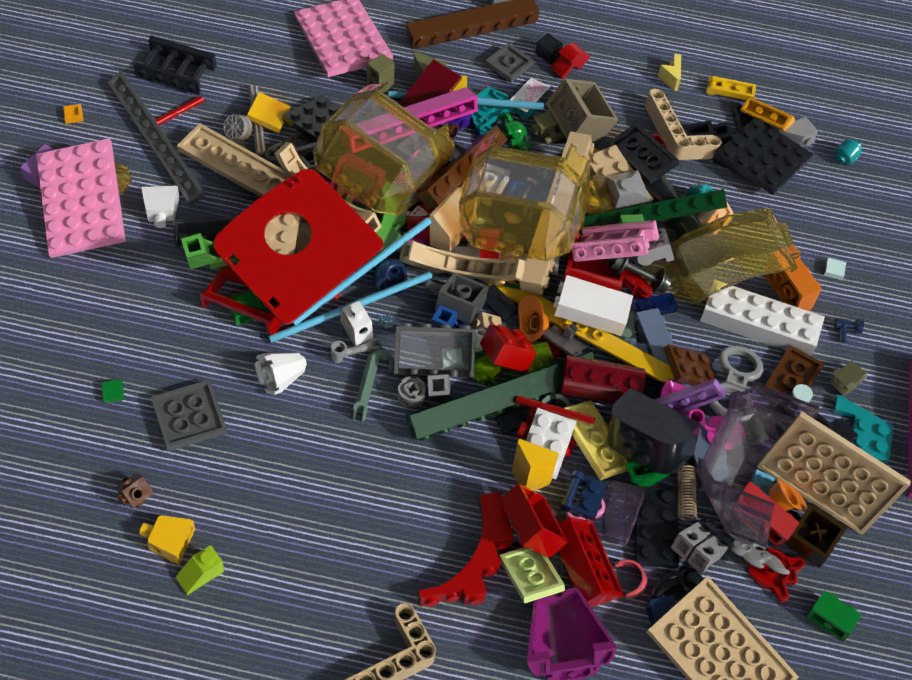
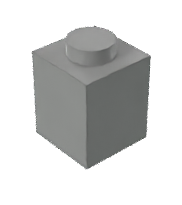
M450 375L428 376L429 396L451 395Z

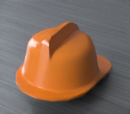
M534 295L524 296L518 305L519 328L525 334L526 339L533 342L548 329L549 319L543 313L542 304Z
M777 478V483L769 489L768 497L775 500L785 511L794 508L806 511L807 505L800 493L793 486Z

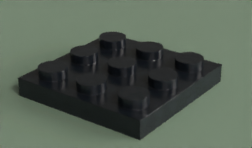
M322 95L283 114V121L313 142L338 136L341 134L340 128L358 123V118Z

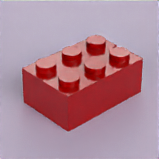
M571 253L563 282L568 275L621 291L626 269L617 275L614 273V270L608 267L609 261L607 260L574 261L573 254Z
M517 483L501 498L504 511L512 521L511 526L518 533L519 542L524 548H530L539 555L542 554L551 558L568 543L545 496Z

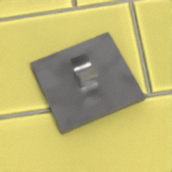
M573 324L570 327L567 326L565 330L554 325L542 333L543 337L570 356L576 355L591 345L575 336L578 327Z

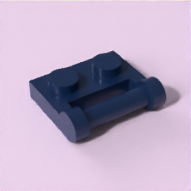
M574 470L570 477L572 479L565 499L561 501L560 508L595 522L608 483ZM580 483L585 486L578 505H575L572 501Z

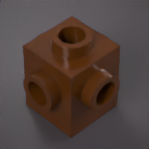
M138 473L123 478L120 481V485L116 487L119 493L117 495L119 501L124 506L128 505L132 508L143 505L146 502V498L154 493L145 478Z

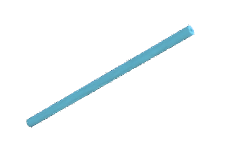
M389 91L388 97L403 99L407 92ZM477 98L478 105L544 110V103Z
M426 217L355 271L296 319L293 324L296 326L429 226L432 223L431 220Z
M428 271L301 322L296 326L294 325L279 331L274 335H269V339L273 343L340 316L342 308L355 302H361L362 306L429 280L432 278V274Z

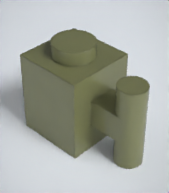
M550 111L533 117L532 133L539 140H543L545 145L565 138L563 132H559V125Z

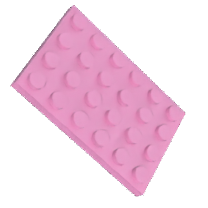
M339 0L294 11V17L328 77L366 68L367 63L382 53L393 60V54L360 0Z
M110 138L36 154L48 253L51 258L126 242L112 141Z

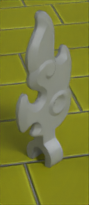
M731 524L723 527V530L726 531L724 533H728L733 537L732 551L742 556L748 563L758 568H764L763 564L780 574L790 573L776 556L766 550L755 549V547L766 548L765 544L753 536H750L749 539H746L745 536H740Z

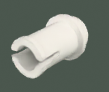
M483 328L475 330V352L483 350L480 345L486 332Z

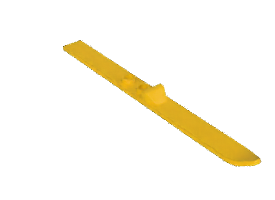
M505 281V284L496 285L511 301L518 305L524 296L534 295L541 302L543 313L547 315L549 322L564 330L567 326L570 327L571 324L578 327L575 336L630 366L644 368L648 376L665 384L669 379H675L668 364L606 331L554 316L556 308L553 307V302L538 294L521 291L520 285L514 281Z

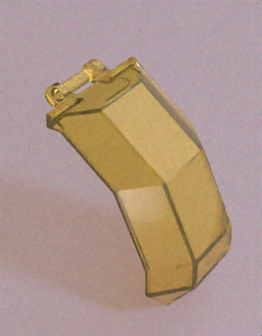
M769 207L726 215L680 236L671 244L674 260L669 262L666 260L664 268L666 273L672 276L671 287L676 299L699 304L708 296L746 279L783 271H795L798 267L794 259L798 258L801 253L794 245L787 223H778L772 209Z

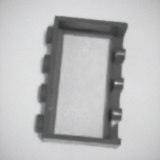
M400 323V326H396L394 375L432 376L448 374L450 377L473 378L476 329H471V326L460 325L459 329H453L451 325H440L439 328H432V324H420V327H412L411 323Z

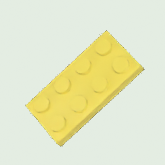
M590 400L566 407L565 409L595 417L593 425L577 421L572 436L598 478L602 480L626 472L625 464L630 462V460L614 451L608 445L609 427L593 402Z

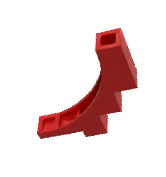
M500 491L480 495L478 506L482 519V536L471 560L456 576L441 586L419 590L418 600L420 607H433L443 601L454 602L461 597L464 605H478L485 600L487 591L482 576L491 577L499 572L500 561L496 548L505 549L512 545L514 537L508 516L504 511Z

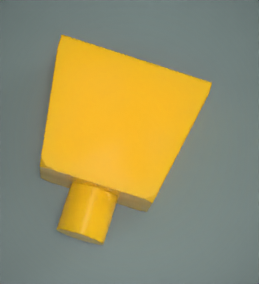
M161 515L157 518L154 526L143 523L139 534L148 537L149 550L180 565L195 531L194 521L190 519Z

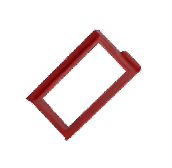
M228 265L221 267L205 291L200 293L202 307L206 308L210 301L266 323L267 333L274 335L282 323L271 311L268 314L217 294L227 279L245 285ZM277 302L274 308L276 309L280 304Z

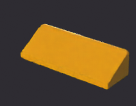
M750 96L740 109V112L762 120L782 131L787 130L795 122L793 115Z

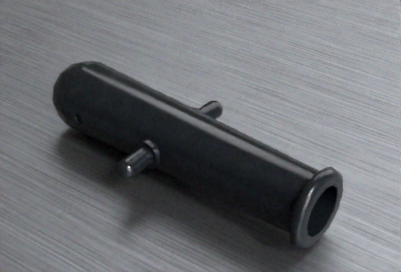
M664 175L652 184H649L641 177L646 190L653 198L652 203L681 198ZM695 214L658 221V223L667 222L674 228L702 261L704 269L716 266L725 257L727 252L725 248L719 247Z
M239 214L180 222L174 219L173 232L176 248H180L183 245L182 238L200 233L204 239L214 242L217 234Z

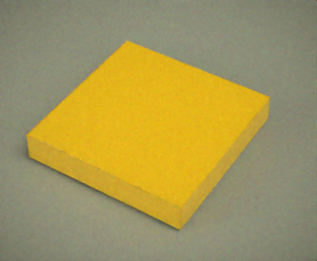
M259 92L247 117L251 121L279 133L284 124L283 114L289 112L291 106Z

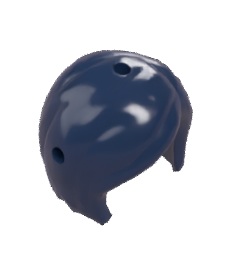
M397 259L382 260L376 266L373 274V283L378 291L407 280L405 265ZM404 289V290H402V291H399V292H397V293H394V294H392V295L395 296V295L402 294L406 289Z

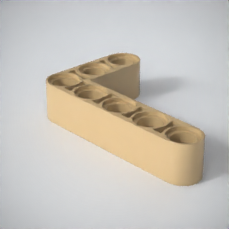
M659 89L650 90L645 102V108L665 142L667 150L678 160L714 158L721 145L720 138L714 135L687 136L663 91Z
M402 603L397 606L395 611V624L408 648L345 680H404L433 664L436 653L435 645L412 605ZM408 614L410 618L402 619L400 618V615ZM417 632L421 636L419 638H412L409 634ZM428 651L431 655L423 657L420 655V652ZM402 661H409L411 666L403 667L400 663ZM382 671H389L392 675L386 678L382 677L380 673Z

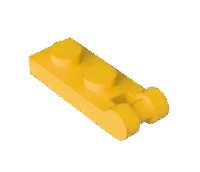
M710 76L706 93L708 95L718 94L747 100L749 96L755 97L756 85Z

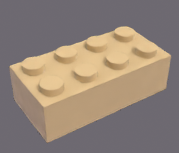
M616 145L589 155L588 168L584 169L585 176L609 211L650 204L653 201V198L648 193L650 202L615 208L604 176L630 172L633 169Z

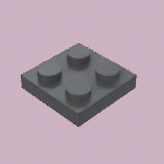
M507 43L486 59L485 65L511 83L533 66L534 60Z

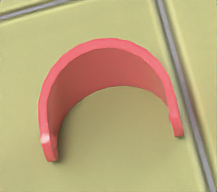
M622 560L615 563L616 567L632 566L641 571L642 581L640 586L636 590L627 593L625 597L633 598L641 595L646 590L648 584L647 576L641 565L633 560Z

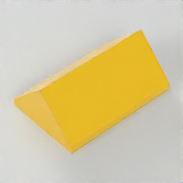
M519 439L512 466V472L517 482L530 488L531 491L550 485L559 453Z

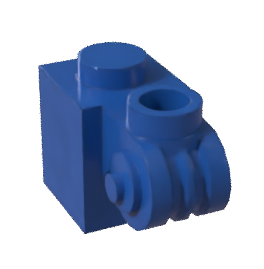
M442 305L437 309L431 322L432 328H439L440 325H451V328L459 329L460 325H470L465 322L459 324L457 322L458 312ZM451 337L459 343L467 342V340L469 339L461 337Z

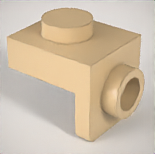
M481 312L471 322L472 328L477 330L478 328L487 330L489 324L502 325L501 317Z

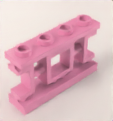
M656 220L584 227L582 229L583 235L580 236L582 242H573L571 248L574 261L647 255L650 247L649 241H657L659 239Z

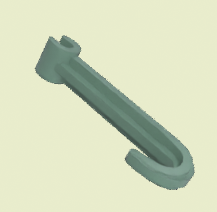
M375 350L367 358L357 400L353 406V420L357 413L362 414V422L366 419L367 406L379 360L382 358L387 359L389 362L388 370L390 372L393 371L394 358L385 350Z

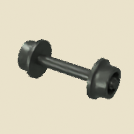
M629 257L609 259L608 267L614 270L615 274L619 275L624 269L640 275L651 281L650 286L653 288V292L659 291L664 293L671 284L672 276L667 274L663 268L653 274L628 262Z

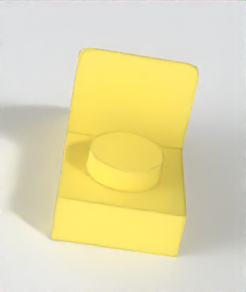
M674 54L673 61L670 60L669 65H661L658 77L674 91H678L681 80V54Z

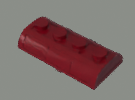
M566 355L560 394L614 404L630 388L643 394L646 372L644 368Z

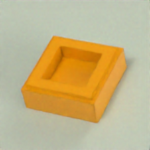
M81 104L63 106L66 124L84 121Z

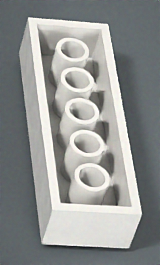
M714 280L700 321L783 350H787L791 345L812 356L817 347L825 316Z

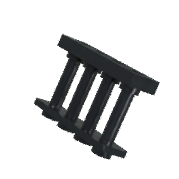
M151 35L148 39L150 54L143 64L139 62L133 64L135 75L142 79L199 95L201 93L199 79L205 69L214 71L217 67L215 54ZM157 55L166 57L160 68L151 66ZM173 59L182 61L176 73L167 71ZM189 64L198 66L192 78L183 76Z

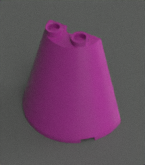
M578 587L565 588V591L557 595L534 600L527 654L528 666L537 677L540 675L545 676L546 680H580L599 672L598 668L603 664L608 665L616 654V644Z

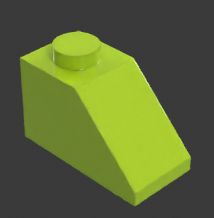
M209 545L192 556L175 578L185 593L189 595L223 573V561L213 547Z

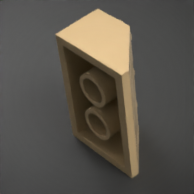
M457 187L430 214L432 222L430 224V246L451 252L459 244L462 237L467 235L468 230L476 224V207L460 187Z

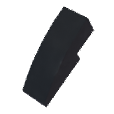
M709 120L681 125L687 136L714 135L720 138L721 145H725L732 139L730 122L712 125V121Z

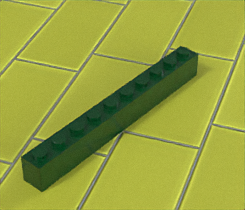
M586 352L576 356L595 360L593 352ZM565 360L405 415L412 438L424 441L430 439L433 433L444 434L450 431V427L457 426V428L468 425L470 420L480 421L486 419V415L492 412L494 415L503 413L506 407L511 406L512 409L520 407L522 405L516 403L518 396L537 401L541 399L540 395L547 393L548 396L559 393L558 389L561 388Z

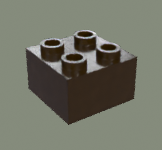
M810 504L798 521L799 525L784 544L820 568L837 545L847 527Z

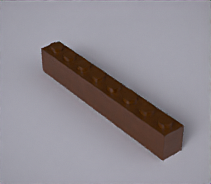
M512 0L407 23L406 36L412 49L423 48L538 22L539 8L534 0Z

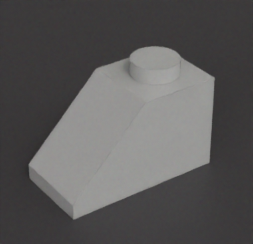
M807 117L796 120L785 131L777 129V131L802 147L811 145L818 133V130Z

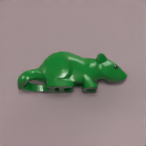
M508 112L501 113L500 124L504 136L507 138L506 142H510V152L516 149L519 157L521 154H525V152H530L531 143H527L526 127L522 123L514 121Z

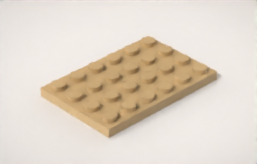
M802 411L757 465V468L768 475L775 477V479L779 478L781 481L793 486L802 497L861 535L910 486L911 482Z
M709 576L646 631L688 680H797L799 678Z

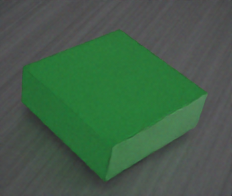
M122 379L102 382L104 403L125 400Z

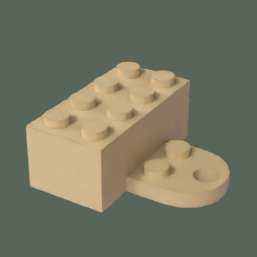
M294 214L279 215L267 225L265 240L269 247L277 253L283 255L299 253L310 243L312 231L309 224L302 223L303 218Z

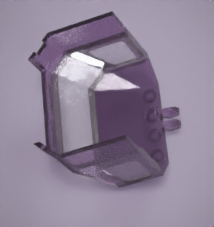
M759 384L751 386L746 391L740 392L738 390L731 392L729 408L704 458L698 457L697 475L726 532L763 547L769 544L770 540L768 539L775 503L744 492L741 489L751 481L753 472L756 469L760 470L757 468L759 461L798 414L802 411L816 420L819 406ZM793 510L786 511L790 513L794 517V519H796L797 521L799 520V513Z

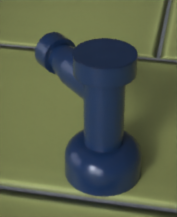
M836 317L834 328L839 329V342L845 343L847 341V328L854 329L855 333L862 334L864 319L858 318L853 322Z

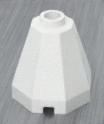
M262 353L256 356V359H259V361L255 362L254 366L258 381L261 385L265 383L268 387L264 389L266 393L275 395L281 393L305 372L307 363L304 356L300 355V353Z

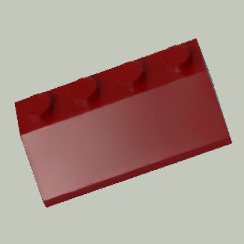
M568 517L559 523L568 541L559 550L561 561L567 568L569 580L574 585V588L578 587L588 604L594 607L624 597L623 590L593 522Z

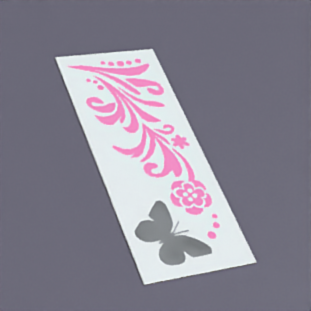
M530 78L510 100L537 102L551 86ZM518 108L525 112H528L530 110L525 108Z

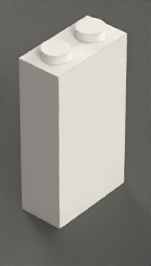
M568 275L564 282H560L557 293H560V297L556 296L553 305L556 308L554 316L622 336L633 295Z

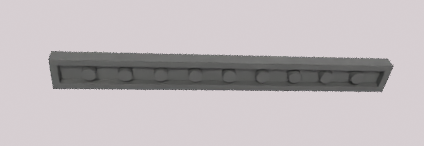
M121 71L118 72L107 83L188 203L191 205L195 204L206 193L125 74Z

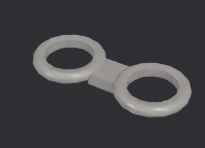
M729 346L723 349L719 355V363L728 374L726 382L719 384L726 392L738 396L744 403V409L741 411L728 410L718 400L709 403V405L718 415L725 419L743 420L749 417L753 411V401L745 391L747 381H754L760 378L763 373V363L760 357L748 348ZM738 354L748 358L753 363L755 371L745 373L734 369L728 362V356Z

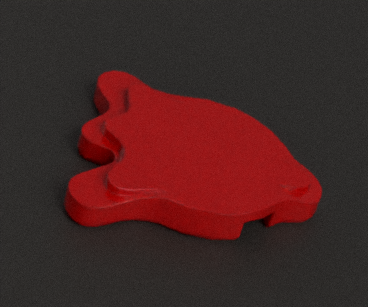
M767 548L766 551L776 556L783 566L790 571L789 574H780L763 564L764 568L755 567L743 558L751 579L760 587L770 590L780 603L786 602L789 598L786 584L796 585L798 581L797 571L802 570L805 566L803 558L788 557L774 548Z

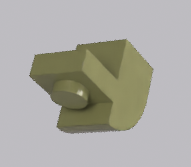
M851 360L842 370L837 368L832 373L834 377L829 382L842 395H847L861 384L868 375Z

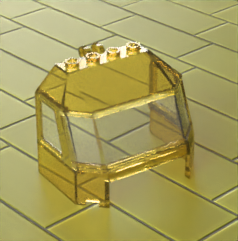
M388 81L380 84L367 85L354 93L324 123L313 149V156L317 170L340 186L336 192L341 197L345 190L349 192L345 201L351 204L354 197H356L377 213L401 216L420 200L417 194L445 169L455 149L453 140H450L447 123L436 131L382 93L380 89L387 85Z
M498 130L488 139L482 140L472 158L459 201L461 231L470 244L476 248L501 252V260H508V254L513 255L512 260L519 259V256L548 261L570 252L590 204V160L585 156L582 157L572 143L566 157L562 158L494 146Z

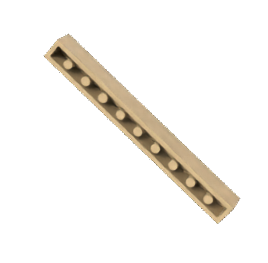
M571 131L569 133L524 265V274L522 279L519 280L521 291L543 295L544 289L549 286V274L554 271V259L559 256V244L563 242L565 226H569V214L574 210V199L579 195V184L584 180V169L588 168L589 154H592L594 150L591 135Z

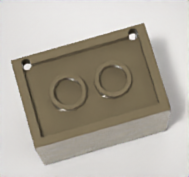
M564 78L546 103L566 139H568L570 131L591 135L592 143L599 145L618 121V118L595 82Z

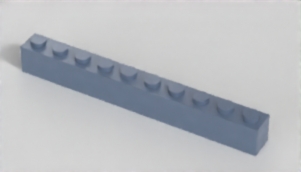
M658 308L637 312L635 328L641 343L647 344V354L669 365L663 348L668 344L673 345L671 332L667 331L664 316L660 314ZM656 380L660 388V391L662 392V389L665 384ZM676 382V383H678V384H680V385H682V386H685L686 388H689V387L692 386V385H688V384ZM703 425L700 427L695 453L688 460L689 464L696 468V481L699 489L722 485L727 476V468L721 462L720 451L709 443L707 439L708 431L704 429Z

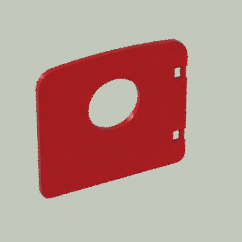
M310 169L300 170L260 197L218 233L214 240V249L217 255L272 312L280 323L284 325L293 323L378 254L384 246L381 237L319 173ZM294 214L302 217L309 224L312 237L308 246L301 252L293 255H283L272 250L265 240L266 227L272 219L279 215ZM234 255L240 262L234 265L228 258ZM272 298L280 304L276 309L268 302Z

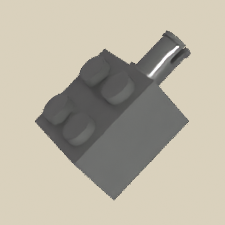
M454 272L444 286L428 280L424 291L438 296L435 310L442 305L458 312V320L470 324L484 306L489 286Z

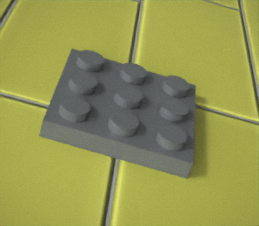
M210 380L151 396L167 451L228 434Z

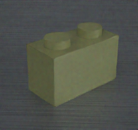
M383 53L367 63V88L378 97L394 87L395 63Z

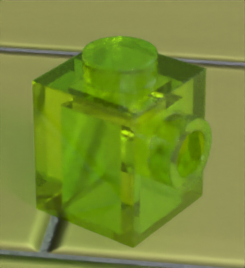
M548 342L532 345L537 354L528 372L551 365L553 356Z
M485 354L474 363V377L480 383L491 386L502 373L504 367L493 364L489 356Z

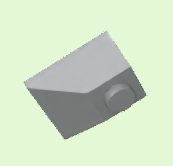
M638 170L604 176L615 208L650 202L649 195Z

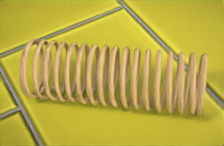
M683 465L682 468L692 467L695 470L686 468L680 471L693 470V472L677 471L678 518L682 521H693L697 518L696 468L691 465ZM682 514H693V516H684ZM680 515L683 516V517H694V516H695V518H693V519H684V518H681Z

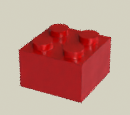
M489 324L480 342V345L493 364L527 372L537 354L532 347V343L526 339L525 334L521 330H510L500 324L498 326Z

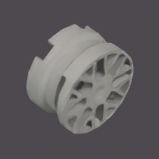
M229 115L224 121V133L230 139L245 140L252 133V122L243 115Z
M410 376L402 379L398 385V400L402 406L416 408L422 405L425 400V383L417 377L411 378Z

